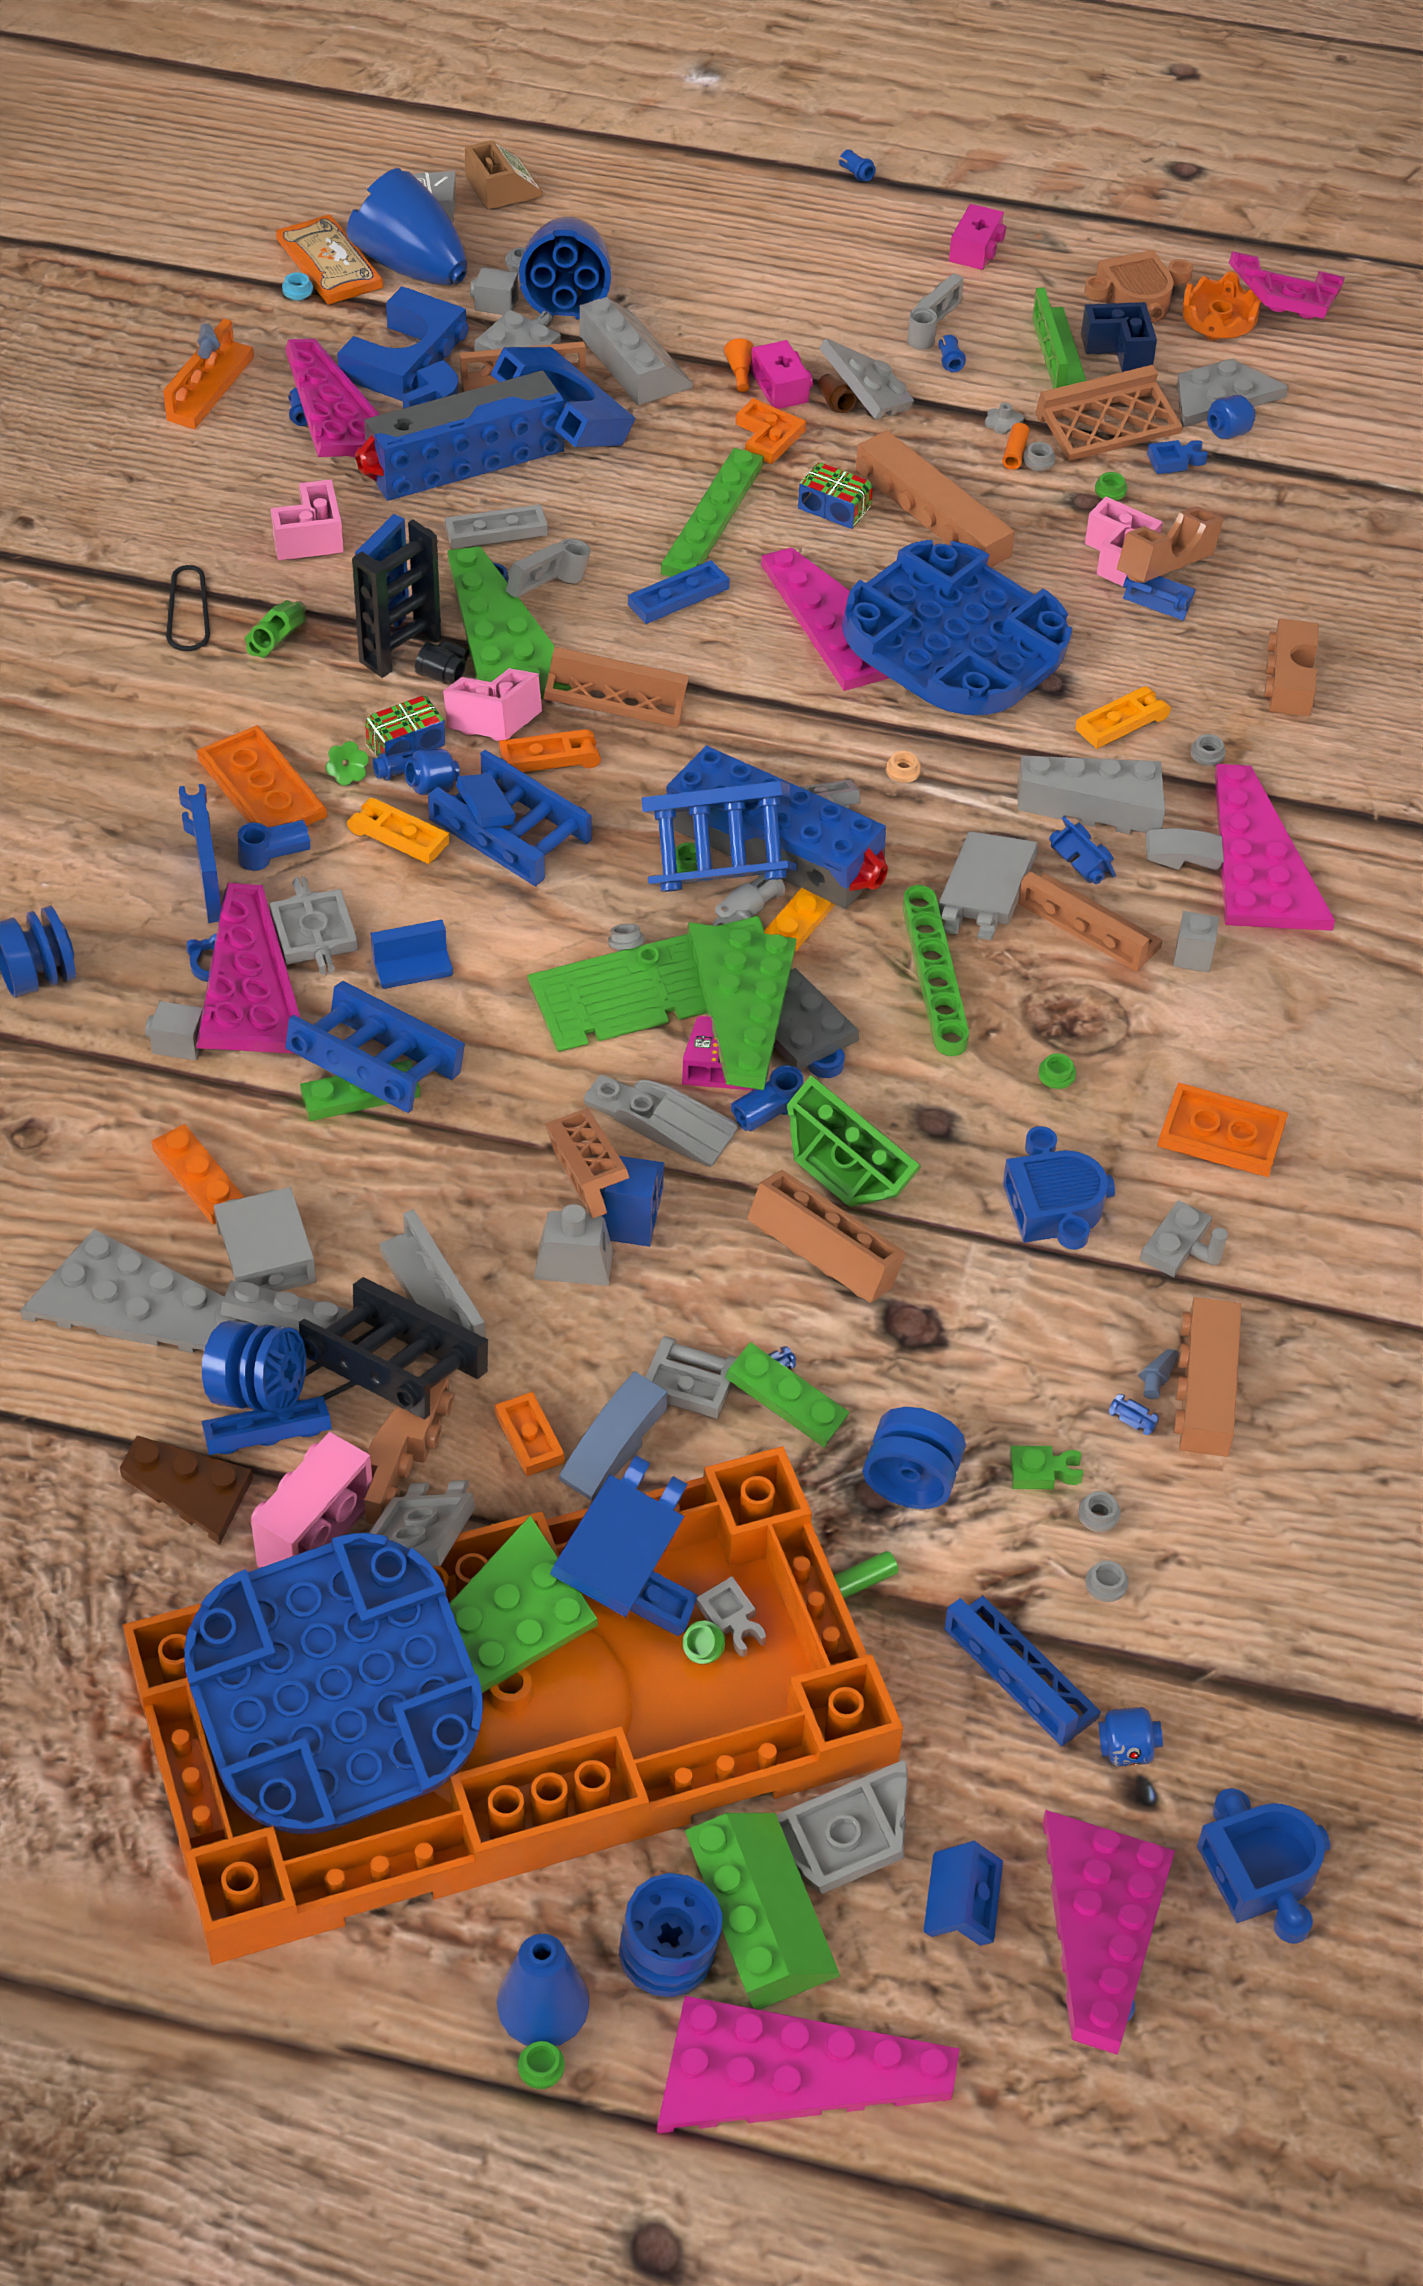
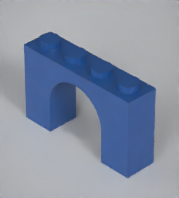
M401 286L386 302L387 328L417 338L420 342L404 348H388L353 336L337 353L338 366L353 384L403 401L402 394L418 389L417 370L448 357L452 349L467 336L469 325L466 322V308Z
M503 347L491 376L498 382L543 370L564 399V404H566L554 430L574 447L623 445L636 418L552 347Z

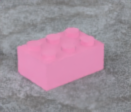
M330 1431L320 1443L311 1445L304 1456L303 1462L294 1472H288L282 1478L277 1491L267 1502H261L251 1516L257 1566L261 1568L331 1543V1538L346 1535L365 1513L364 1499L372 1481L370 1455Z

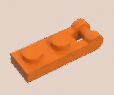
M588 729L499 741L500 757L521 772L575 765L594 768L601 762L599 750L595 747L594 733Z

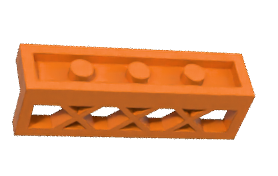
M223 318L213 330L220 343V347L215 352L212 351L207 359L201 358L198 355V348L163 390L167 421L196 429L254 358L253 347L234 342L231 320Z

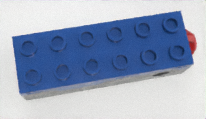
M542 370L364 419L366 442L363 446L358 447L355 452L356 463L359 471L373 479L385 499L389 501L563 452L564 437L554 428L564 409V399Z
M707 745L666 786L667 794L773 781L790 784L791 799L780 800V806L777 807L781 860L796 863L797 871L786 872L787 878L782 879L783 881L799 888L802 887L833 904L847 909L865 888L869 890L878 889L886 879L888 873V866L885 861L886 825ZM758 803L745 804L746 810L742 811L746 864L767 863L763 808H759ZM724 807L711 808V814L707 815L710 847L731 856L728 812H724ZM689 811L677 812L676 818L673 819L674 830L695 840L693 816H689Z

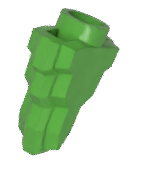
M289 600L274 606L244 638L248 654L261 658L268 656L307 620L304 613L306 606L301 601L292 602Z

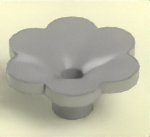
M1002 403L999 409L993 408L988 411L985 426L994 429L998 434L1004 435L1010 432L1012 425L1015 423H1023L1024 417L1021 413L1015 412L1011 404Z

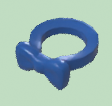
M217 933L213 934L209 939L201 941L191 939L187 941L186 949L190 956L191 972L201 981L208 982L210 971L201 969L197 963L203 951L214 950Z

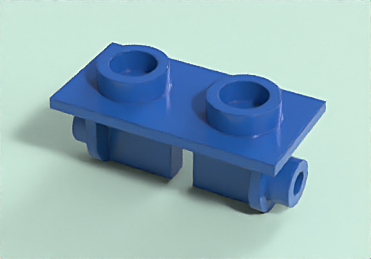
M1127 575L1123 584V588H1126L1123 599L1184 621L1196 589L1161 576L1148 580L1145 583H1139L1130 580Z
M1065 816L1062 817L1066 828L1061 832L1056 830L1050 835L1051 848L1067 862H1070L1079 855L1080 857L1072 862L1071 865L1088 883H1100L1104 879L1106 871L1114 878L1116 874L1111 864L1114 858L1108 849L1102 844L1096 846L1090 841L1092 839L1091 835L1082 824L1078 822L1074 825Z

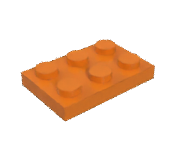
M1178 1082L1157 1146L1269 1178L1287 1121L1288 1112Z

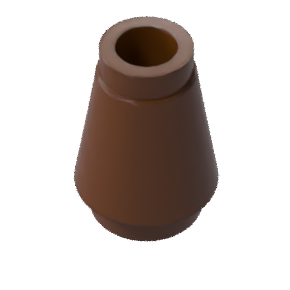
M825 374L819 379L818 388L832 411L848 413L855 407L857 396L846 382L831 374Z

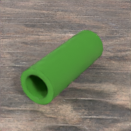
M885 1551L835 1574L834 1578L844 1599L898 1574V1565L893 1555L889 1551Z

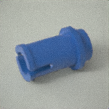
M850 149L845 150L840 157L848 162L846 163L839 159V165L855 174L857 180L862 182L873 178L876 168L871 159H863Z
M945 335L943 338L946 345H944L942 339L938 343L942 353V366L950 372H958L964 367L966 356L959 348L958 339L953 335Z
M294 388L290 391L291 395H288L291 405L289 417L296 425L306 426L308 423L298 390Z
M412 749L388 756L384 753L379 754L378 758L373 759V769L377 779L383 778L385 781L391 779V776L405 773L406 762L408 759H411L416 751Z

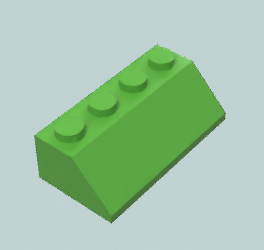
M725 1813L685 1830L704 1883L718 1900L723 1915L721 1928L747 1996L754 2009H763L840 1977L776 1813Z

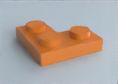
M754 398L736 414L735 424L755 433L745 443V450L764 456L763 461L771 465L806 431L805 420Z

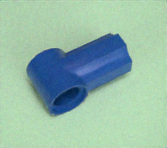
M304 820L269 828L261 823H247L239 828L238 861L247 870H261L269 865L271 858L310 850V838Z
M790 1065L777 1067L771 1072L770 1081L766 1082L764 1090L754 1089L731 1103V1111L738 1125L744 1131L749 1130L751 1132L780 1114L788 1115L787 1104L804 1084L802 1072Z

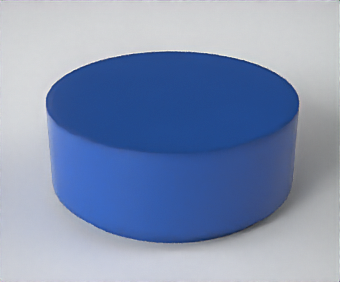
M838 1049L835 1053L816 1060L807 1067L817 1077H835L844 1069L845 1054L842 1049Z

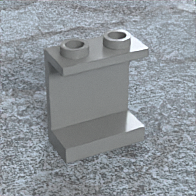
M291 1187L269 1190L262 1194L241 1199H231L214 1205L218 1235L222 1234L232 1267L234 1281L250 1282L258 1287L277 1292L316 1283L313 1254Z

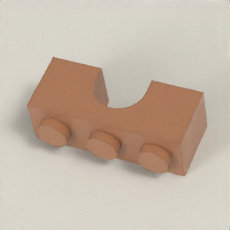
M1278 619L1276 632L1270 631L1267 652H1273V654H1268L1266 674L1271 675V677L1266 678L1264 697L1270 698L1269 712L1310 717L1316 692L1317 669L1313 668L1318 647L1319 623Z

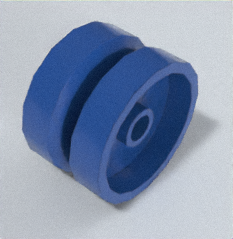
M915 1407L890 1409L880 1418L873 1444L866 1458L862 1471L865 1481L877 1494L892 1503L915 1509L939 1507L949 1499L957 1475L956 1472L959 1469L966 1448V1442L962 1432L955 1424L940 1414Z

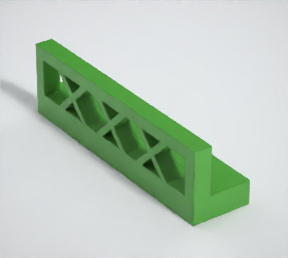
M1036 288L1032 320L1053 389L1086 381L1064 308L1051 307L1045 288Z

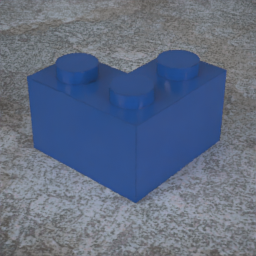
M619 1156L627 1169L629 1178L600 1189L607 1211L606 1214L601 1216L605 1218L610 1241L650 1247L664 1188V1162Z

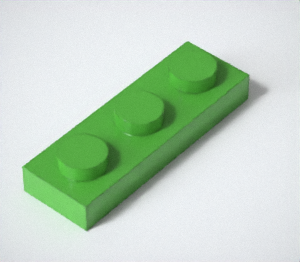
M411 1060L389 1064L404 1073L413 1067ZM338 1076L300 1084V1092L309 1122L389 1104ZM418 1082L416 1084L414 1098L420 1097V1086Z
M751 1342L725 1375L726 1379L823 1448L829 1443L850 1413Z

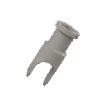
M759 875L750 884L744 883L736 888L724 901L716 906L715 912L719 917L713 922V926L755 916L773 897L779 898L784 895L785 885L782 879L765 880V875Z

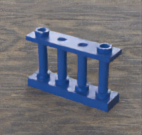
M484 750L480 753L481 774H491L501 791L505 793L504 796L510 806L518 801L530 808L531 811L508 829L501 826L481 828L460 792L454 796L437 787L428 794L429 820L536 887L545 879V855L570 835L575 836L586 844L592 840V815L582 807L574 805L514 768L504 759ZM543 818L558 826L535 846L520 839L521 836Z
M773 781L642 797V812L654 815L655 820L659 821L663 875L649 876L648 883L660 886L661 892L682 890V884L756 875H765V880L787 878L786 872L797 871V864L781 860L777 807L780 806V800L791 799L790 784L783 781ZM758 803L759 808H763L767 863L747 865L742 811L746 810L745 804ZM724 807V812H728L732 867L712 869L707 815L711 814V808ZM689 811V816H693L697 871L677 873L673 819L676 818L677 812Z
M341 981L334 986L331 1012L313 1025L295 1015L289 1017L285 1045L287 1050L406 1113L413 1110L417 1082L429 1073L435 1071L450 1080H453L460 1074L465 1043L345 981ZM340 1023L356 1030L345 1040H341L328 1033ZM371 1039L387 1046L374 1057L358 1048ZM401 1055L418 1062L405 1073L389 1065Z

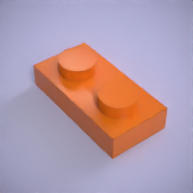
M533 1391L495 1404V1415L526 1477L565 1463V1454Z

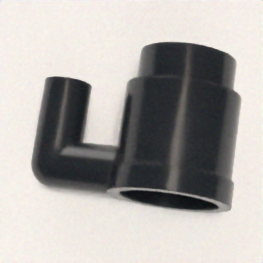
M443 641L437 646L427 642L418 653L415 662V672L420 676L428 677L443 684H453L463 677L466 666L465 661L468 659L469 650L448 641Z

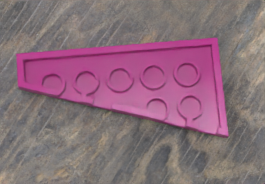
M288 339L285 351L317 456L355 457L358 447L363 446L366 442L364 419L380 414L316 339Z
M792 547L762 555L761 566L843 691L889 679L888 676L863 661L850 648L844 637L842 619L850 593L847 588Z
M1216 764L1215 788L1219 836H1222L1224 862L1221 865L1225 925L1333 931L1335 920L1252 766Z
M228 883L222 901L196 1048L295 1054L285 1048L288 1021L292 1015L299 1018L300 1015L263 885Z
M1045 1810L1042 1823L1048 1842L1047 1860L1048 1864H1051L1053 1879L1051 1890L1058 1940H1061L1062 1972H1065L1067 1982L1066 2001L1071 2038L1074 2041L1118 2055L1175 1850Z
M685 1996L658 2119L657 2134L674 2132V2128L699 2125V2129L717 2127V2123L739 2120L755 2123L821 2115L822 2111L846 2108L847 2112L864 2110L865 2106L893 2103L895 2106L952 2100L960 2048Z

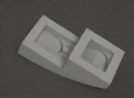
M1177 828L1152 829L1146 833L1147 860L1178 870L1185 861L1213 870H1218L1224 862L1222 836L1198 830Z

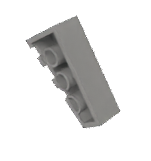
M1021 756L1017 781L1018 810L1060 820L1064 816L1075 817L1082 822L1081 824L1095 827L1096 822L1116 826V832L1129 835L1131 830L1147 833L1148 830L1162 829L1165 805L1161 761Z

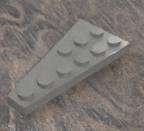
M95 1229L20 1310L22 1320L36 1322L38 1318L56 1321L58 1327L72 1329L73 1325L95 1329L99 1335L155 1346H158L159 1342L178 1345L180 1351L194 1353L195 1349L205 1350L212 1331L220 1323L228 1320L248 1322L220 1315L224 1296Z

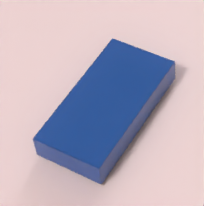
M491 774L458 776L456 787L481 828L514 825L516 814Z

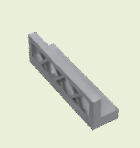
M415 1210L403 1213L404 1233L383 1241L379 1245L382 1257L409 1300L485 1338L484 1320Z

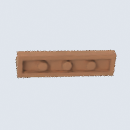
M584 341L528 346L552 347L563 357L566 354L578 353V362L571 364L588 377ZM502 349L460 353V376L463 392L498 383L491 376V373ZM482 362L486 366L481 371L468 372L467 363Z
M554 646L543 699L678 728L689 675ZM554 682L567 684L572 690L562 691L553 689ZM593 690L603 692L606 697H603L601 699L592 697L589 694V692ZM628 697L636 699L640 704L635 706L627 705L622 700ZM659 705L674 707V714L660 712L656 707Z
M1029 871L1022 878L1019 905L1136 972L1162 946V939L1045 873L1038 876Z
M586 1108L546 1123L545 1126L555 1156L592 1219L606 1214L607 1211L600 1189L628 1179L629 1175L625 1165L594 1116ZM583 1140H590L588 1143H581ZM592 1155H600L598 1158H590Z

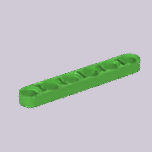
M924 885L911 886L904 893L903 914L934 1045L941 1054L957 1056L965 1052L967 1048L969 1029L936 894L931 888ZM923 899L928 902V905L917 907L911 904L910 901ZM920 925H929L933 927L935 931L931 933H922L919 930H917V927ZM933 951L940 954L941 958L930 960L925 958L923 954ZM934 978H941L948 984L943 987H936L930 984L929 981ZM945 1005L954 1009V1012L951 1014H941L935 1008ZM947 1033H954L960 1036L961 1040L948 1042L942 1036Z

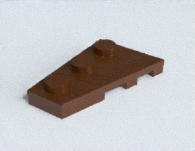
M138 1435L120 1466V1473L123 1479L158 1503L164 1502L179 1513L181 1519L190 1525L194 1523L208 1533V1537L219 1545L253 1480L252 1469Z

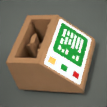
M493 140L465 146L466 178L487 210L542 197V190L522 161Z

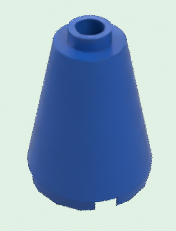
M536 1934L523 1942L499 1987L497 1994L499 2020L509 2036L525 2046L538 2041H545L555 2046H560L575 2037L586 2022L589 2009V1993L586 1983L561 1941L549 1934Z

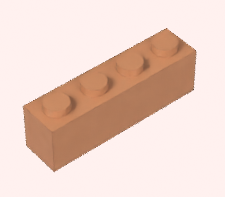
M782 1169L760 1182L747 1220L758 1226L762 1232L774 1237L789 1247L793 1253L805 1258L820 1268L824 1274L836 1279L851 1289L855 1295L870 1303L892 1289L906 1255L905 1251Z
M1194 1297L1190 1312H1183L1180 1335L1187 1336V1344L1180 1345L1178 1368H1185L1184 1377L1178 1376L1175 1400L1182 1401V1410L1176 1409L1173 1424V1433L1180 1434V1451L1224 1457L1229 1455L1235 1426L1242 1303Z

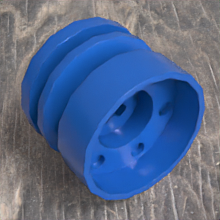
M52 905L41 908L42 924L34 911L26 913L28 929L26 931L22 930L14 917L0 921V971L13 998L38 991L37 973L42 972L50 986L58 985L57 969L64 981L76 979L73 946L65 925L60 921Z
M231 1320L222 1322L212 1331L206 1343L202 1360V1382L205 1394L211 1403L223 1407L239 1409L249 1407L257 1411L267 1410L272 1413L281 1414L290 1410L298 1400L306 1374V1351L303 1339L297 1330L285 1326L275 1327L267 1324L258 1326L249 1322Z
M667 1873L651 1877L636 1888L627 1904L618 1954L624 1973L635 1986L652 1995L675 1997L690 1993L704 1982L713 1965L721 1935L723 1916L717 1898L705 1884L688 1875Z

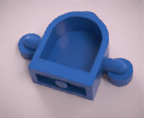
M1044 1126L1034 1127L1028 1131L1026 1136L1025 1150L1029 1156L1006 1159L1003 1186L1023 1243L1057 1238L1059 1243L1067 1249H1081L1088 1242L1090 1229L1102 1217L1105 1199L1115 1196L1113 1177L1111 1174L1106 1175L1102 1166L1088 1155L1069 1150L1055 1151L1057 1144L1055 1132Z
M1233 1788L1222 1790L1217 1795L1213 1806V1816L1216 1821L1203 1825L1197 1848L1236 1923L1278 1910L1274 1920V1931L1277 1936L1291 1944L1304 1941L1309 1935L1313 1919L1310 1911L1297 1901L1304 1898L1313 1888L1324 1859V1854L1330 1850V1840L1326 1830L1322 1825H1316L1304 1812L1292 1806L1273 1803L1251 1809L1250 1800L1242 1791Z

